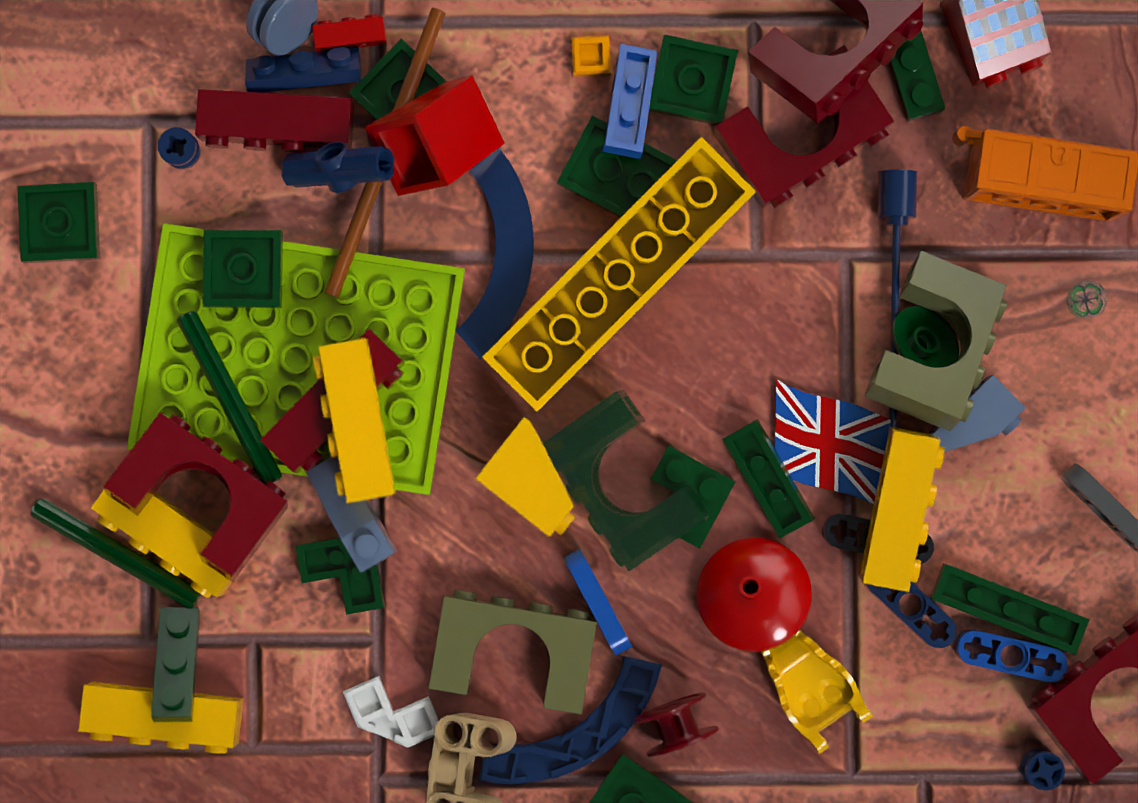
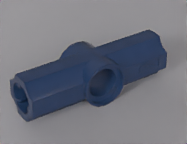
M337 141L323 146L317 152L287 154L282 161L283 171L281 176L287 186L293 185L295 188L327 185L331 192L341 193L353 188L358 183L389 181L394 174V156L390 148L384 149L382 146L348 149L345 143Z

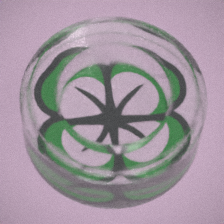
M1086 280L1079 282L1068 291L1066 297L1067 307L1077 318L1091 319L1097 317L1106 308V291L1095 281Z

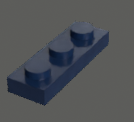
M336 47L324 51H299L289 55L272 57L264 55L254 59H246L245 84L247 92L263 93L361 81L359 47Z

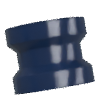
M173 127L167 129L158 140L159 154L170 166L176 169H187L198 162L201 147L198 140L188 130L181 127Z
M1041 748L1032 749L1021 759V775L1025 781L1037 789L1044 791L1053 790L1064 779L1065 768L1063 762L1058 756L1048 750Z

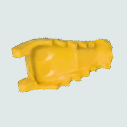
M801 630L783 645L760 652L766 661L769 675L778 692L783 711L795 729L811 743L818 754L829 748L826 739L819 732L853 709L856 717L862 723L873 717L855 681L844 666L824 652L814 640L805 635Z

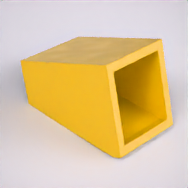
M524 417L476 479L547 536L550 537L554 531L562 535L575 518L570 513L574 505L531 422Z

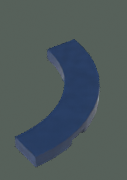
M500 148L469 170L487 199L494 221L496 236L494 266L485 293L467 320L456 329L459 336L480 360L504 336L517 315L527 292L534 258L533 225L527 197L519 177Z
M625 655L615 683L607 696L590 715L559 735L532 743L515 744L506 753L483 757L478 780L498 784H525L558 778L595 761L627 734L635 723L634 718L645 709L656 687L662 664ZM490 742L494 747L498 745L496 742Z

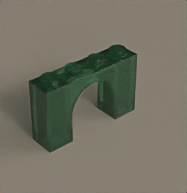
M618 390L542 444L546 448L556 471H561L569 482L566 484V488L571 497L577 503L582 502L590 513L587 518L597 534H604L612 547L609 548V551L615 562L620 567L626 566L628 571H631L709 518L710 514L690 485L682 487L652 509L644 512H630L621 509L613 504L605 495L599 478L600 464L605 452L611 445L645 422V419L626 391Z

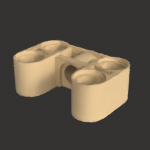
M458 713L441 718L435 727L432 757L428 767L429 781L426 803H444L445 799L450 803H503L495 796L474 792L475 787L471 786L474 762L477 756L491 757L510 751L516 742L514 726L504 719L472 713ZM456 722L463 730L461 740H458L453 733V727ZM491 728L499 736V742L496 747L489 741L488 734Z

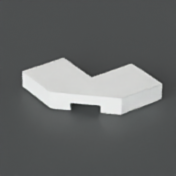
M380 676L343 691L358 728L388 738L405 747L413 746L435 735V727L439 718L429 696L394 711Z

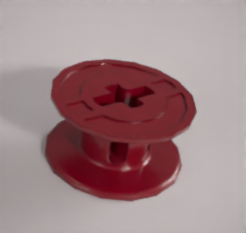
M705 692L695 693L670 701L634 718L635 723L654 720L660 734L662 743L651 748L647 752V757L660 756L685 748L719 731L717 726L698 729L690 706L705 698Z

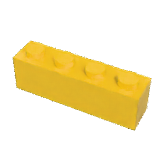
M364 338L320 346V356H314L313 359L317 379L325 380L327 394L321 395L324 418H332L334 433L328 434L330 453L332 457L339 456L341 472L335 473L338 495H346L347 503L394 495L396 493L368 340Z
M890 427L859 574L864 584L909 592L911 582L917 583L921 560L916 559L919 544L925 545L929 529V522L924 521L927 507H933L937 491V485L932 484L934 469H941L945 453V447L940 446L941 440L936 435Z
M104 490L91 507L92 510L99 514L97 518L99 523L113 532H116L118 528L130 536L129 544L144 554H147L150 550L162 558L159 564L165 570L175 576H178L180 573L186 575L193 580L190 586L204 597L210 598L211 595L215 597L223 596L231 585V581L200 559V553L214 536V533L158 493L153 495L138 516L106 495Z
M90 682L83 687L78 731L90 733L89 739L112 741L113 735L128 737V743L135 745H151V739L166 741V747L172 749H189V744L205 745V752L225 754L228 748H234L239 744L244 698L195 693L193 722H153L151 718L153 688L102 682Z

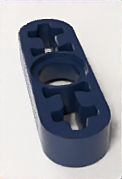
M911 582L909 592L897 590L893 594L891 601L886 599V596L892 593L888 588L864 584L879 601L927 645L935 648H944L954 641L956 637L954 621L914 583ZM906 593L915 594L920 601V607L913 615H905L899 608V600ZM928 607L933 610L932 613L927 615L929 619L937 624L943 621L946 624L943 627V631L946 633L943 639L939 637L931 639L929 636L932 633V629L925 622L921 621L919 627L914 625V622L924 617Z

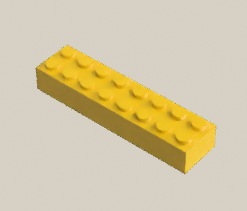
M701 137L482 358L538 412L756 191Z

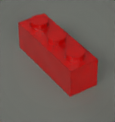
M369 14L365 16V19L355 20V17L342 18L341 22L334 23L331 20H322L318 22V25H312L316 51L331 50L336 47L366 48L388 45L385 20L383 16L379 17L378 14Z

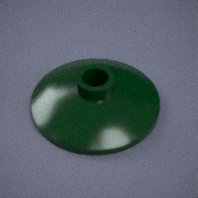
M912 306L903 309L894 318L891 333L893 343L900 356L934 368L947 367L958 361L959 344L951 326L939 314L924 307Z

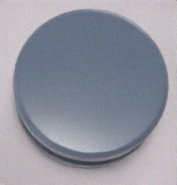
M254 0L246 18L247 32L253 40L274 55L291 53L306 41L313 30L312 25H315L317 22L319 11L317 0Z

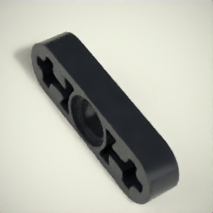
M846 514L832 515L823 524L822 534L824 540L832 547L864 554L871 520ZM840 520L845 521V528L859 531L858 523L864 524L865 526L859 537L860 547L854 546L857 538L844 536L841 542H837L836 535L830 533L831 526H838ZM927 535L924 552H917L916 559L921 560V564L927 562L934 552V543L929 535Z

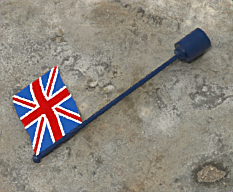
M882 170L878 172V218L885 219V225L893 226L891 329L894 318L899 314L900 227L908 226V219L916 218L917 171ZM891 333L890 352L898 355ZM776 379L775 449L792 479L805 485L850 494L874 504L890 427L897 428V410L889 407V418H886L853 403L804 393Z

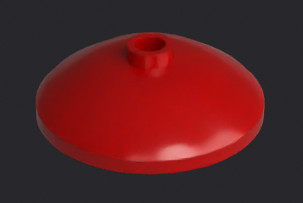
M745 538L725 545L707 561L697 584V605L704 624L719 641L737 650L762 652L783 645L799 632L810 612L812 586L804 564L789 548L770 539ZM749 583H756L758 590L754 594H747L744 591L745 586Z

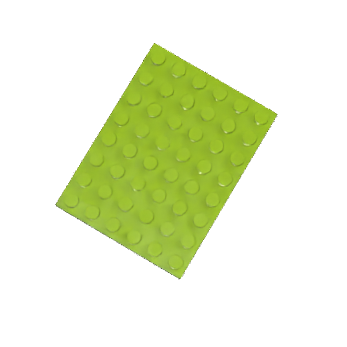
M163 223L127 449L131 450L161 412L168 418L172 414L180 417L190 425L191 429L189 432L198 439L202 440L206 436L213 440L223 449L220 454L231 462L237 458L249 467L254 468L177 323V319L187 312L195 311L198 314L262 437L318 381L313 357L320 356L319 347L358 340L370 329L405 362L400 368L404 372L403 376L390 389L383 386L377 392L395 490L431 495L465 268L356 252L339 298H335L325 294L324 291L340 250L283 241L282 308H204L203 248L204 230L206 229ZM329 442L319 451L323 457L316 465L332 457ZM270 451L281 473L308 477L303 469L299 473H293Z

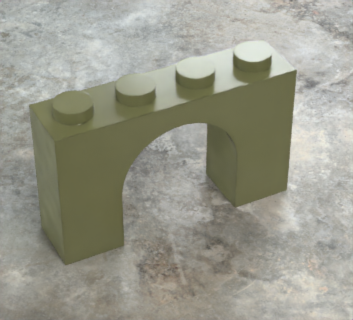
M921 251L910 266L899 298L934 311L952 324L960 340L958 362L947 367L934 368L885 350L875 364L864 397L948 431H951L960 421L965 422L970 415L974 403L973 400L969 399L972 387H978L985 371V367L980 365L983 354H989L996 339V334L991 332L994 322L1001 320L1007 306V301L1002 299L1007 285Z
M454 589L453 596H444L429 689L467 695L475 652L481 638L496 627L515 624L527 627L537 633L548 649L550 670L543 708L582 714L597 624L596 620L589 619L590 612L568 608L567 615L552 613V605L530 602L529 609L514 606L515 599L492 596L491 602L476 600L477 593Z

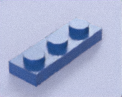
M620 44L602 152L640 159L643 153L658 51Z

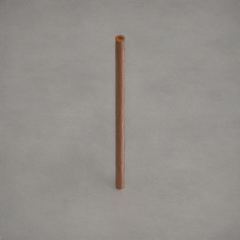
M431 8L393 111L414 99L446 14L440 9ZM382 181L366 182L325 288L324 293L339 298Z

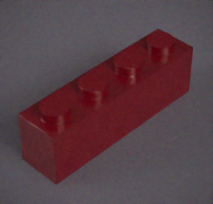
M198 89L195 135L201 141H205V146L221 149L228 148L229 143H243V148L247 150L264 151L266 150V145L281 146V151L303 153L304 147L320 149L329 143L337 141L345 143L348 149H352L355 105L351 98Z
M368 329L359 339L366 338L368 340L377 392L383 386L390 389L403 376L404 372L400 368L405 362L372 330ZM324 379L318 380L260 439L293 473H299L302 469L306 473L309 472L322 459L323 456L319 451L328 443V434L334 433L332 418H324L321 395L327 394Z

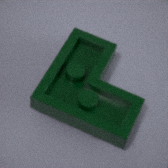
M670 446L666 448L650 480L683 497L666 531L700 549L736 481Z
M340 538L295 545L302 583L340 577L346 615L385 608L378 564L364 572H360Z

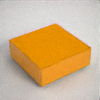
M609 35L571 37L573 77L611 75Z

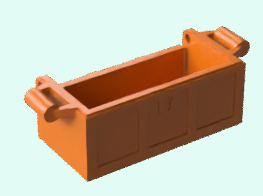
M968 126L960 127L952 136V142L956 146L970 145L962 198L965 201L1112 222L1132 211L1138 173V151L986 129L984 131L971 130Z

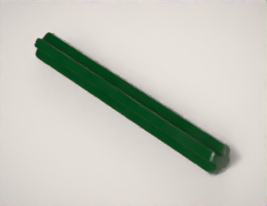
M190 311L181 315L177 319V323L260 481L263 484L267 480L272 483L278 481L282 477V473L270 450L260 441L262 435L198 314L195 311Z
M38 499L34 503L30 511L31 517L187 608L194 607L198 602L201 594L195 591L190 586V583L173 575L161 566L45 499Z

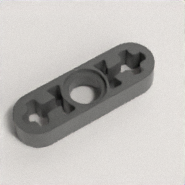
M1074 463L1061 476V480L1128 546L1138 553V520L1090 473Z

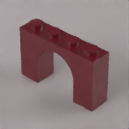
M830 0L865 28L867 33L855 48L833 56L814 54L774 27L748 51L750 73L818 124L827 115L835 114L842 106L844 99L854 89H861L875 69L881 64L886 65L889 63L897 49L907 39L912 40L919 34L923 27V3L920 0Z
M843 45L827 56L839 55L848 52V49ZM867 81L861 89H854L844 99L839 110L833 114L835 122L833 137L825 148L816 153L803 156L792 155L776 147L768 138L748 106L717 125L713 133L741 177L756 191L754 197L763 209L771 203L775 209L793 197L792 189L802 183L808 188L824 178L826 175L822 170L835 163L840 168L858 156L855 149L867 142L871 148L887 138L889 133L886 129L894 123V120L869 81Z
M160 412L103 486L106 495L138 516L159 487L172 475L185 470H202L216 476L227 488L231 498V505L225 521L200 553V559L233 583L287 510L288 501L283 498L286 493L271 481L267 480L265 484L258 481L252 476L254 470L243 461L235 458L231 462L220 453L223 449L213 440L206 436L202 440L195 437L189 432L191 429L190 425L180 417L172 414L168 418Z
M1138 614L1128 619L1122 625L1124 631L1114 639L1107 637L1100 641L1092 649L1094 655L1084 663L1079 660L1071 664L1067 671L1062 674L1064 678L1052 687L1051 684H1047L1039 689L1032 696L1034 702L1027 706L1083 780L1092 785L1123 762L1096 726L1091 712V700L1097 684L1110 672L1126 667L1138 669Z

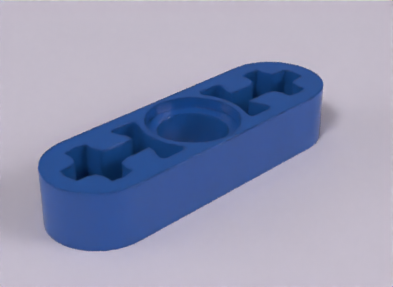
M581 549L563 557L615 656L631 648L632 645Z
M973 629L963 631L955 641V652L958 658L974 666L1045 682L1060 680L1063 677L1062 674L1068 668L1067 659L1060 650L1041 644ZM977 637L978 644L992 648V640H997L992 650L993 663H987L991 655L975 652L973 658H969L970 652L964 649L965 642H972L973 638ZM1008 645H1016L1021 652L1019 663L1012 667L1005 666L1001 661V651ZM1029 649H1034L1031 656L1035 658L1047 659L1049 653L1052 654V660L1057 662V668L1050 669L1048 675H1044L1045 668L1029 664ZM1028 664L1030 668L1029 672L1025 671Z

